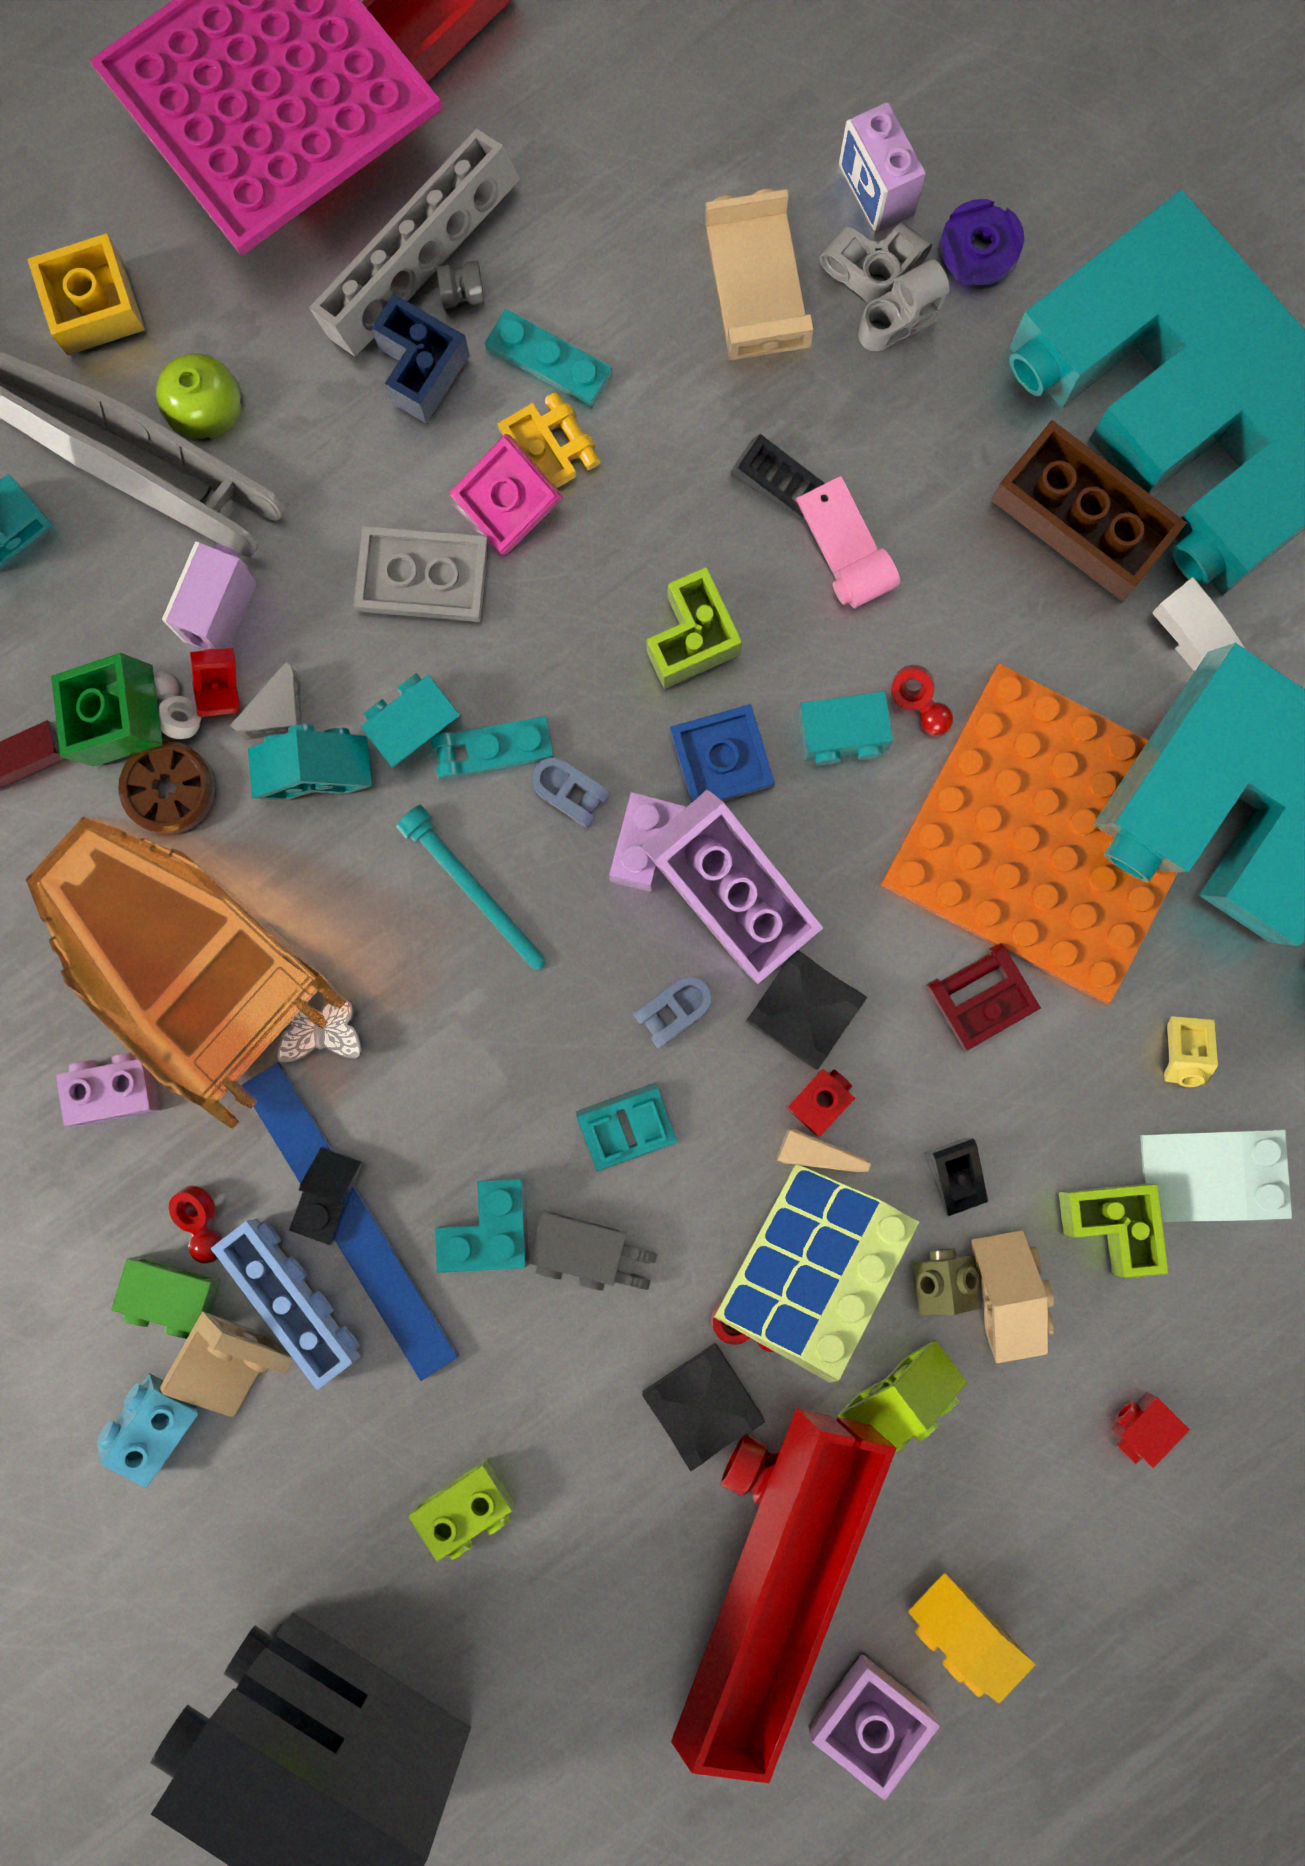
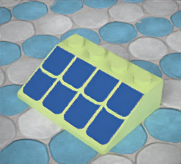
M795 1165L714 1317L829 1383L839 1381L919 1222L877 1198L801 1165Z

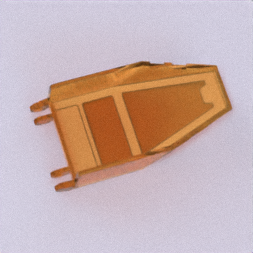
M82 817L26 878L40 919L47 924L51 935L49 943L52 951L59 956L63 970L60 972L68 987L163 1086L201 1106L232 1129L239 1121L236 1115L219 1101L230 1091L243 1106L251 1109L256 1104V1099L237 1081L298 1012L301 1011L321 1029L328 1023L320 1011L307 1003L315 993L319 991L329 1004L339 1009L346 1003L338 990L253 909L189 856L172 848L170 850L148 839H140L125 833L123 830Z

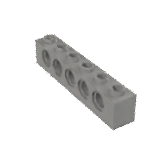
M475 129L309 307V310L329 339L356 357L374 338L371 328L392 295L395 294L408 301L437 270V266L444 263L520 181L504 145L480 130Z

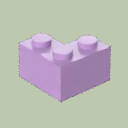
M631 792L609 872L610 882L651 892L658 867L641 846L683 811L686 806Z

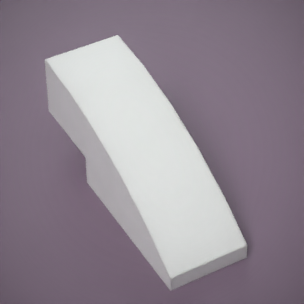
M1193 577L1160 603L1152 612L1178 642L1179 645L1175 650L1194 671L1208 651L1235 642L1244 648L1228 621Z

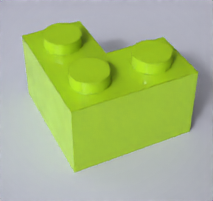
M707 567L668 583V600L679 625L646 639L647 654L664 689L740 656L742 641Z
M1140 1183L1058 1191L1063 1235L1074 1238L1107 1235L1112 1275L1131 1278L1169 1274L1158 1184Z
M934 1340L906 1355L885 1379L860 1391L837 1417L870 1424L897 1448L895 1452L897 1453L908 1444L911 1438L915 1437L917 1441H922L930 1436L939 1427L936 1419L944 1416L958 1405L959 1400L956 1396L968 1382L938 1342Z

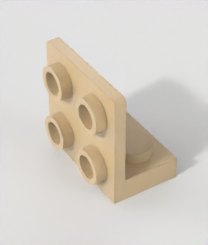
M202 1311L161 1384L160 1391L165 1396L233 1417L236 1415L259 1372L266 1374L271 1369L286 1374L294 1359L274 1337Z

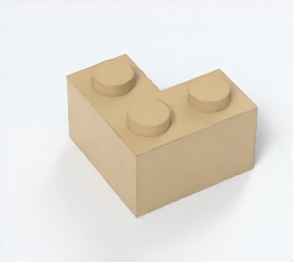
M1023 1230L972 1239V1255H974L976 1271L979 1276V1289L984 1301L985 1332L996 1364L1048 1354V1335H1054L1053 1320L1048 1307L1054 1306V1296L1049 1280H1041L1039 1274L1042 1270L1041 1261L1036 1246L1029 1247Z

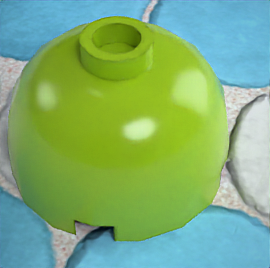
M190 353L179 356L165 366L157 379L155 395L160 414L175 433L188 440L197 441L195 438L202 439L209 437L210 440L219 438L234 426L241 413V391L236 378L221 361L210 355Z

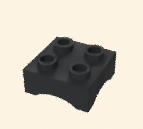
M797 950L789 957L746 1022L817 1070L821 1067L842 1033L868 997L838 979L807 955Z
M716 1343L642 1392L643 1398L667 1432L690 1472L732 1442L765 1423L764 1417Z

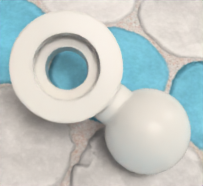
M167 671L155 672L154 681L157 704H160L158 712L161 731L175 739H187L194 736L199 730L202 718L197 715L195 702L187 697L178 696L180 685L173 674Z

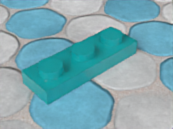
M506 308L484 342L486 350L591 408L612 375L611 366Z

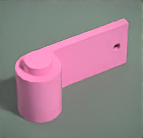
M842 476L796 499L836 579L833 582V588L843 605L849 603L853 608H857L900 586L899 573L892 558L885 549L877 548Z

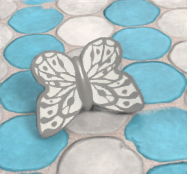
M336 998L327 1002L322 1009H315L311 1004L299 1001L284 1017L290 1028L281 1035L277 1052L278 1060L283 1063L294 1062L307 1056L314 1049L322 1050L324 1047L346 1058L354 1059L361 1057L362 1048L358 1032L354 1027L349 1026V1022L354 1014V1005L348 999Z

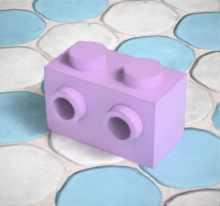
M131 1052L112 1056V1064L96 1067L95 1060L70 1064V1072L56 1075L63 1126L77 1127L160 1111L161 1107L153 1060L138 1058V1052Z

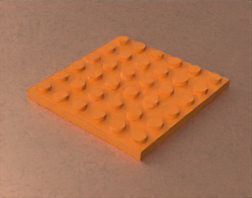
M998 663L888 869L881 886L992 945L1002 943L1009 954L1106 1005L1111 1004L1178 873L1163 872L1158 868L1149 882H1144L1128 874L1104 856V852L1114 838L1093 825L1148 740Z

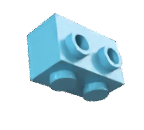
M151 1373L147 1375L141 1385L136 1383L130 1389L123 1403V1411L115 1422L110 1420L103 1427L97 1439L101 1465L145 1488L148 1487L198 1416L196 1405L165 1396L160 1391L163 1380Z

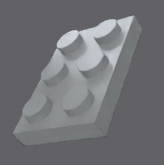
M362 526L354 609L356 612L481 622L489 542L487 536Z

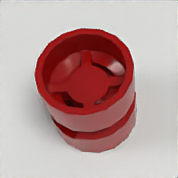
M747 1433L740 1438L723 1472L720 1486L741 1497L750 1493L753 1495L754 1503L760 1506L780 1450L774 1453L768 1452L767 1443Z

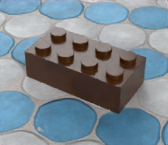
M1053 420L1049 422L1000 482L991 499L992 502L1122 602L1134 590L1187 524L1182 518Z

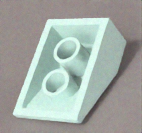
M1285 1130L1140 1135L1143 1183L1158 1184L1162 1222L1292 1219Z

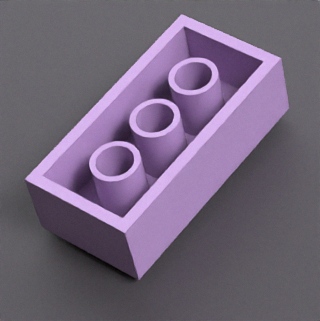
M709 790L701 794L641 846L738 965L757 984L823 929L822 925L725 803Z

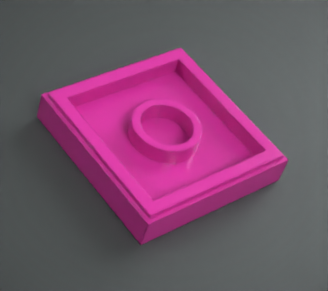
M505 434L449 492L451 497L481 532L487 536L488 540L501 555H508L564 498L513 437Z

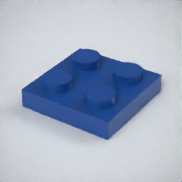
M751 704L670 727V733L691 803L706 790H709L720 800L727 801L775 786Z

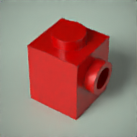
M821 1069L785 1108L816 1137H821L855 1100V1097L848 1092L853 1086L837 1070L833 1069L828 1073Z
M1148 1392L1137 1402L1130 1401L1117 1413L1115 1417L1117 1423L1111 1428L1121 1439L1116 1446L1135 1465L1142 1460L1152 1468L1190 1431L1158 1397Z

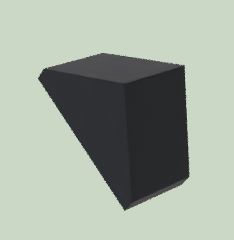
M963 1138L924 1153L948 1216L988 1202L978 1147L974 1138Z

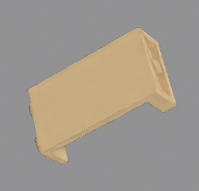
M766 188L755 192L753 195L741 197L724 195L711 202H706L705 226L730 361L811 347L814 329L811 314H805L787 217L789 199L787 189L776 191L775 189Z

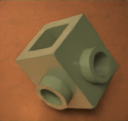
M955 1248L929 1251L930 1259L913 1262L914 1287L917 1293L919 1316L956 1315L981 1309L978 1289L979 1276L976 1271L974 1255L956 1256Z

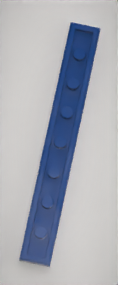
M277 1062L240 1086L301 1184L320 1148L334 1150L282 1065ZM354 1185L334 1240L419 1380L422 1381L458 1358L459 1354Z

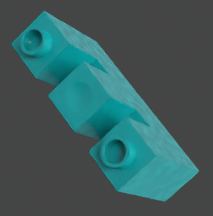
M1181 189L1024 312L1010 345L1014 353L1010 355L1009 362L1015 377L1029 393L1041 396L1047 391L1059 406L1063 408L1137 349L1155 371L1107 408L1090 436L1089 441L1108 463L1150 495L1216 442L1230 455L1239 468L1191 505L1181 517L1187 524L1174 539L1177 544L1172 547V556L1176 565L1189 580L1193 577L1200 586H1206L1211 582L1223 596L1305 530V329Z
M1235 642L1207 652L1093 825L1114 838L1104 852V856L1128 874L1144 882H1149L1158 868L1163 872L1189 873L1238 798H1240L1256 810L1199 896L1268 942L1300 946L1305 939V689Z

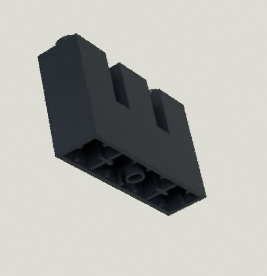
M295 1613L291 1614L274 1637L254 1625L223 1674L238 1684L236 1689H232L210 1718L187 1705L155 1752L150 1764L173 1779L151 1815L228 1866H424L428 1860L471 1726Z

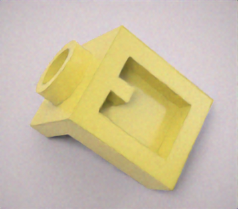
M1171 1016L1167 1024L1170 1062L1164 1072L1165 1082L1179 1083V1085L1184 1087L1207 1085L1218 1066L1215 1020Z

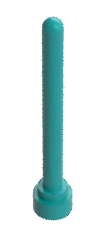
M420 804L405 814L396 824V828L407 840L412 838L415 843L421 842L530 967L535 970L542 969L546 963L543 954L433 831L435 826L431 822L433 817Z

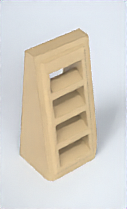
M795 1129L787 1130L776 1157L777 1161L787 1164L860 1173L863 1171L868 1172L871 1166L870 1161Z

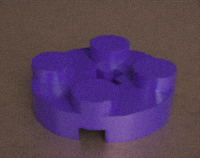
M988 199L968 201L953 211L944 226L940 240L941 257L948 270L954 274L956 281L962 285H987L998 282L1008 276L1018 263L1024 245L1022 224L1016 214L1007 208L1004 211L1000 207L993 206L995 201ZM981 234L983 240L990 239L992 241L988 245L987 250H980L973 245L975 235Z

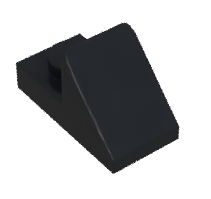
M321 1147L298 1190L303 1193L289 1231L327 1245H332L363 1162Z

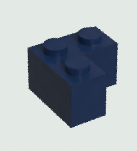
M393 294L371 328L378 348L399 360L385 382V386L392 404L427 424L470 357L466 337L454 328Z

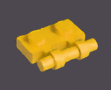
M553 392L544 400L550 411L543 416L540 415L535 405L531 403L500 421L497 425L502 436L505 434L511 435L550 482L558 488L576 477V471L570 463L574 459H581L587 470L598 466L601 460L594 450L596 444L589 434H584L576 422L577 414L571 404L565 403L558 392ZM556 428H561L570 441L560 447L551 432Z

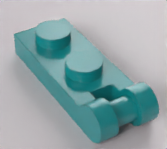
M546 716L456 733H441L430 738L432 750L438 754L439 764L436 765V772L439 780H449L539 763L546 758H554ZM466 747L468 760L456 761L454 749Z

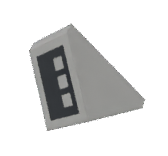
M285 662L230 725L245 740L262 739L274 734H286L290 726L304 724L301 680L293 667Z

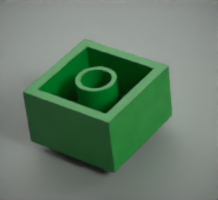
M118 653L51 676L60 757L94 767L163 745L153 665L126 654Z

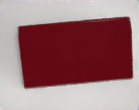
M46 720L0 741V788L66 759L60 757L59 742L50 721Z

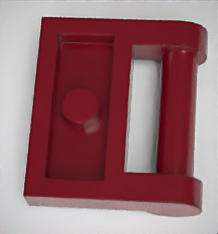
M1002 943L989 948V954L942 981L936 978L926 984L928 993L939 1007L964 1052L1041 1009ZM997 968L1002 972L1005 977L1004 980L957 1007L955 1006L950 995Z

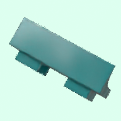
M656 1082L576 1111V1117L596 1171L677 1143ZM625 1110L637 1144L628 1145L616 1111Z

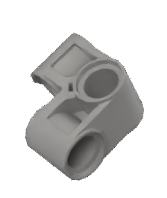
M900 222L884 241L881 240L879 244L874 240L870 241L854 228L845 227L821 254L820 262L831 277L844 283L866 302L870 303L872 300L892 291L893 281L897 277L923 264L931 251L932 244L903 222ZM871 275H882L887 280L877 281Z
M935 259L919 265L897 277L893 281L892 291L867 304L858 328V339L864 348L875 352L883 351L902 339L923 331L938 319L946 295L949 293V281L942 266ZM880 321L885 324L887 329H877L870 322Z

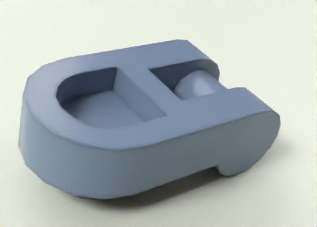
M546 758L540 761L532 772V784L535 792L543 800L585 828L593 820L592 812L598 803H604L610 795V791L559 758ZM575 786L585 792L578 804L568 799Z
M684 977L637 1010L633 1016L640 1025L644 1023L653 1034L652 1042L659 1049L705 1015L712 1001L711 991L708 985L701 979ZM667 1005L677 1017L668 1026L658 1014Z

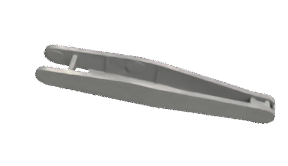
M0 351V418L75 466L246 557L253 556L257 551V541L245 528L220 514L219 512L222 507L232 499L271 520H278L284 514V504L272 491L139 411L102 392ZM210 488L214 489V494L206 504H203L201 500Z

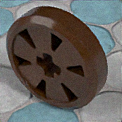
M162 741V746L133 754L127 760L120 774L118 791L123 809L136 824L156 834L175 835L192 829L206 817L215 797V780L210 766L195 750L179 742ZM166 778H170V782L177 786L175 793L169 792L168 798H164V794L157 790L159 783L165 784Z

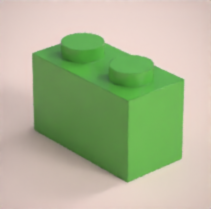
M140 1256L127 1258L111 1311L124 1314L122 1319L124 1322L148 1327L149 1322L166 1326L164 1330L166 1334L187 1339L202 1311L211 1314L221 1279Z

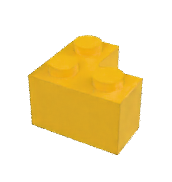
M946 1573L908 1611L919 1624V1627L914 1631L917 1636L933 1652L939 1647L947 1657L942 1662L943 1666L961 1684L964 1682L979 1698L986 1693L1000 1704L1036 1665L1013 1638L996 1624L969 1594Z

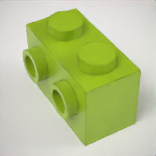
M485 1459L415 1506L408 1517L437 1562L449 1555L451 1560H455L474 1546L471 1539L484 1530L491 1535L511 1521L508 1514L512 1512L515 1501L488 1459Z

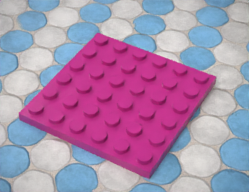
M172 0L90 59L94 70L241 256L443 109L440 98L360 0Z

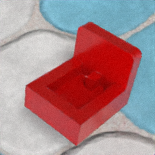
M233 648L206 649L204 651L190 652L191 679L197 715L204 717L238 713L240 711V704L236 688V663Z

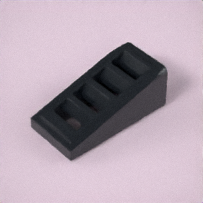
M762 434L757 435L750 441L730 471L740 480L800 519L804 518V515L798 503L791 498L800 483L804 482L808 485L802 495L825 484ZM760 454L765 459L755 471L750 466ZM774 463L779 468L772 479L768 481L764 476ZM790 473L793 475V478L784 491L780 490L778 486L786 474Z

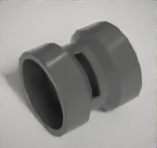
M478 260L466 262L463 267L457 268L450 264L437 266L443 309L456 307L459 302L468 301L471 305L484 304ZM461 278L464 279L465 291H462Z

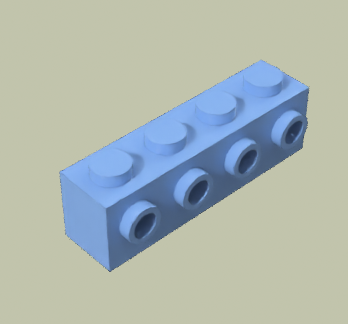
M258 1219L247 1220L214 1245L211 1250L318 1391L361 1357L356 1350L360 1347V1344L346 1326L339 1328L330 1316L333 1308L326 1297L320 1291L313 1293L303 1280L307 1277V1273L297 1259L293 1256L287 1258L277 1244L281 1242V1239L275 1229L267 1221L261 1224Z

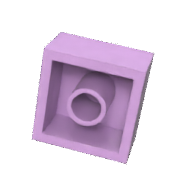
M861 1654L808 1727L813 1744L886 1801L939 1729L940 1725L929 1706L864 1654Z

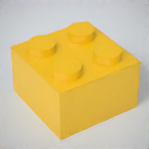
M108 233L27 259L50 333L66 355L145 330L122 256Z

